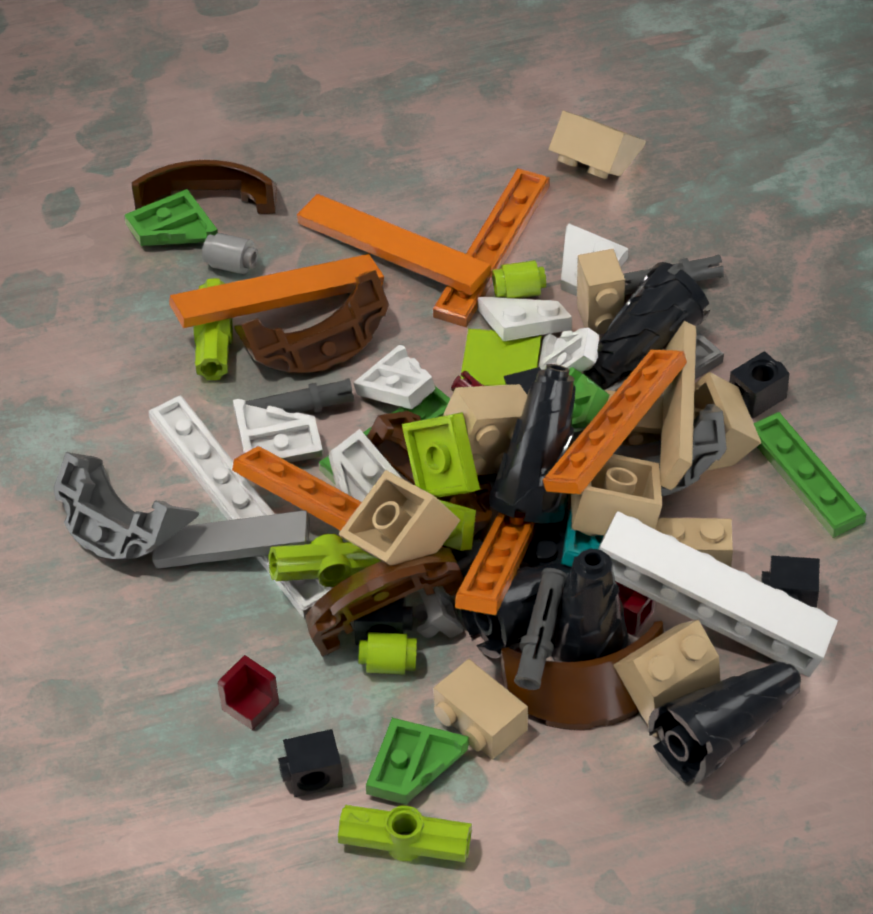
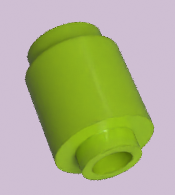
M535 260L504 264L500 266V269L492 270L495 297L523 299L537 297L541 295V289L547 286L544 267H538Z
M368 632V640L359 641L358 664L366 665V673L405 675V671H415L417 639L407 638V634Z

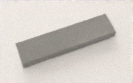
M307 510L187 525L161 546L153 550L152 561L156 569L269 555L270 547L307 545L309 544L310 517Z

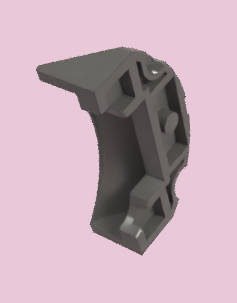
M707 404L704 410L700 411V414L694 419L692 465L675 488L669 490L661 486L662 496L678 492L700 479L699 476L716 460L719 461L727 450L723 411L715 404ZM586 427L574 429L572 444ZM661 440L642 445H620L614 454L659 463L660 468Z
M66 452L54 485L56 501L63 502L67 514L64 524L70 534L82 547L90 549L96 555L104 558L126 560L146 555L161 546L199 516V512L194 509L176 507L157 500L152 505V508L155 509L150 513L134 512L115 493L106 475L103 460L94 456Z

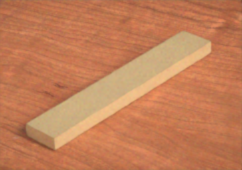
M686 321L683 322L666 346V350L684 351L687 361L686 365L663 393L660 481L661 486L669 490L677 486L691 467L693 456L696 326Z

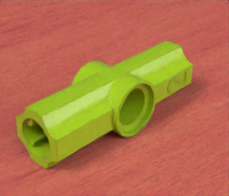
M211 278L200 285L199 289L225 283L220 278ZM232 318L193 326L196 346V373L205 377L206 380H220L221 376L228 373L229 345L233 344Z
M336 534L321 535L315 538L311 544L270 547L268 555L269 573L272 580L318 579L319 583L325 587H335L351 575L381 561L354 544L343 542V539Z
M345 805L342 808L339 820L338 843L386 850L392 857L400 861H411L419 856L466 862L470 850L472 823L425 817L416 808L411 806H398L391 811ZM411 832L409 835H400L398 833Z

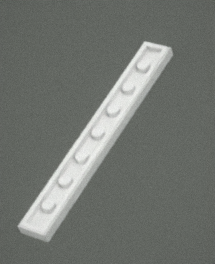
M181 395L148 411L151 422L227 520L275 514L249 480L232 471L234 461ZM268 555L256 556L269 573ZM318 579L275 581L304 619L311 607L333 588L321 585Z

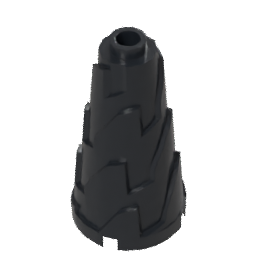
M666 262L655 264L611 322L608 330L598 342V359L590 370L583 371V374L603 390L612 386L623 376L626 377L631 373L650 350H665L684 321L698 326L708 317L710 310H704L709 305L705 293L693 278L682 269L674 275L668 272L673 264Z
M547 364L546 369L538 371L536 380L532 382L521 418H517L508 452L503 454L488 500L492 508L504 515L514 518L515 511L525 513L524 521L543 524L564 521L567 515L568 493L546 492L543 483L545 476L572 445L574 428L571 426L576 387L574 386L575 379L569 375L570 370L567 367Z
M590 548L574 557L571 572L566 577L564 595L561 597L559 614L556 618L551 638L553 644V651L550 656L551 661L580 662L593 660L616 653L631 644L625 623L624 608L620 599L619 586L615 582L613 563L610 556L602 550Z
M562 558L533 568L526 566L518 569L496 615L461 609L462 618L470 637L480 634L485 641L476 645L485 655L491 658L501 657V648L509 647L512 650H516L520 647L521 638L527 636L543 569H558L566 573V575L571 572V566L561 564ZM547 599V603H546V607H545V611H544V615H543V621H544V619H545V615H546V611H547L549 599Z
M777 661L766 667L752 670L739 676L729 677L707 688H701L659 706L652 711L648 721L649 736L658 731L661 740L653 745L659 758L671 773L685 783L695 778L694 784H697L708 778L722 766L729 756L747 743L757 733L756 731L765 725L775 713L800 692L801 676L798 670L791 664Z

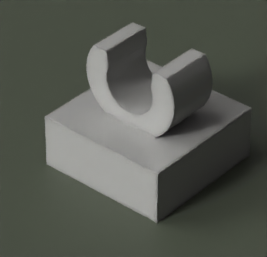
M437 586L433 587L435 594L427 596L424 589L421 590L420 594L423 604L413 609V616L420 622L427 619L423 625L417 628L421 635L425 638H431L440 630L449 638H453L464 631L455 608L454 600Z

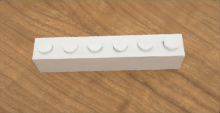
M617 511L598 548L610 556L613 563L615 581L693 620H699L701 624L776 661L791 664L798 672L808 677L812 675L825 656L838 622L837 619L826 615L818 608L810 607L790 597L782 590L774 589L752 578L743 571H738L715 560L714 557L707 553H701L679 542L673 536L663 534L643 524L640 520Z

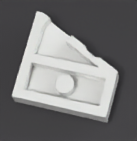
M569 223L566 226L561 290L577 296L578 255L614 249L621 267L628 259V248Z
M588 327L578 329L575 332L571 330L563 331L560 336L561 338H557L551 333L543 337L539 362L541 370L546 369L547 364H557L568 369L573 367L583 372L590 370L598 359L599 334Z
M398 345L353 382L356 393L359 396L408 409L418 406L424 398L435 390L432 376L425 369H421L420 363L415 358L410 359L408 357L406 348L403 345Z
M242 399L233 400L244 453L260 446L289 463L323 456L315 416L298 412L287 413L281 408L272 406L263 409L246 405L245 400Z
M360 429L331 450L328 456L336 488L361 502L385 470L402 478Z

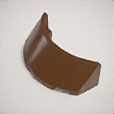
M220 160L179 162L155 169L132 182L135 210L171 196L174 191H183L185 189L241 190V201L249 202V198H251L256 203L258 214L276 213L277 183L264 173L239 163Z
M373 270L355 277L356 286L342 306L331 316L312 327L284 333L282 328L269 329L264 327L259 318H256L246 323L235 325L234 329L255 361L285 372H317L329 369L340 362L343 363L359 353L373 338V334L377 330L382 318L386 315L389 302L377 272Z
M409 411L378 415L367 438L395 470L415 485L402 424L421 420L420 416ZM477 475L480 490L436 497L442 501L476 510L473 536L486 527L492 515L488 501L492 487L487 475ZM442 545L444 548H450L451 551L454 550V548Z
M440 548L435 554L392 566L380 561L346 578L329 590L311 607L305 615L309 634L323 657L340 648L338 638L340 631L344 630L346 634L354 631L350 622L424 588L427 596L435 594L433 587L443 586L445 592L453 596L457 594L464 581V577L450 548Z
M662 620L655 621L650 629L637 641L605 657L580 662L546 661L541 677V686L537 690L524 689L515 684L514 679L518 672L522 654L509 647L501 648V677L504 688L528 706V714L546 720V726L588 730L593 727L610 726L625 721L640 712L616 671L614 664L664 633Z

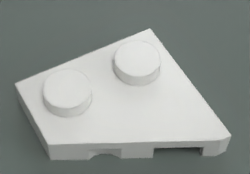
M478 297L479 313L503 341L572 330V316L558 301Z

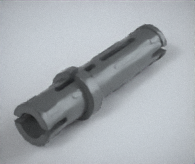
M719 254L689 261L688 258H683L679 260V263L673 264L668 272L675 275L682 269L694 281L724 277V267L719 266V263H722ZM650 269L624 273V295L633 294Z
M350 378L343 381L319 386L316 383L308 384L309 388L245 402L246 405L267 409L268 406L281 408L287 413H299L314 410V413L322 412V407L354 402V395Z
M546 568L541 573V582L533 606L527 636L521 638L520 650L522 655L518 672L514 679L515 684L524 689L537 690L540 688L546 658L552 655L553 644L551 638L567 577L566 573L561 570ZM547 599H549V603H548V607H547L545 619H544V621H543V615H544V611H545ZM538 637H540L539 643H538V647H537V650H536V653H535V659H533V655H534L535 647H536V644H537V641H538Z

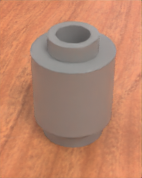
M223 233L210 234L203 245L202 259L204 262L209 263L212 268L245 275L249 269L255 267L258 259V250L254 248V242L250 239Z

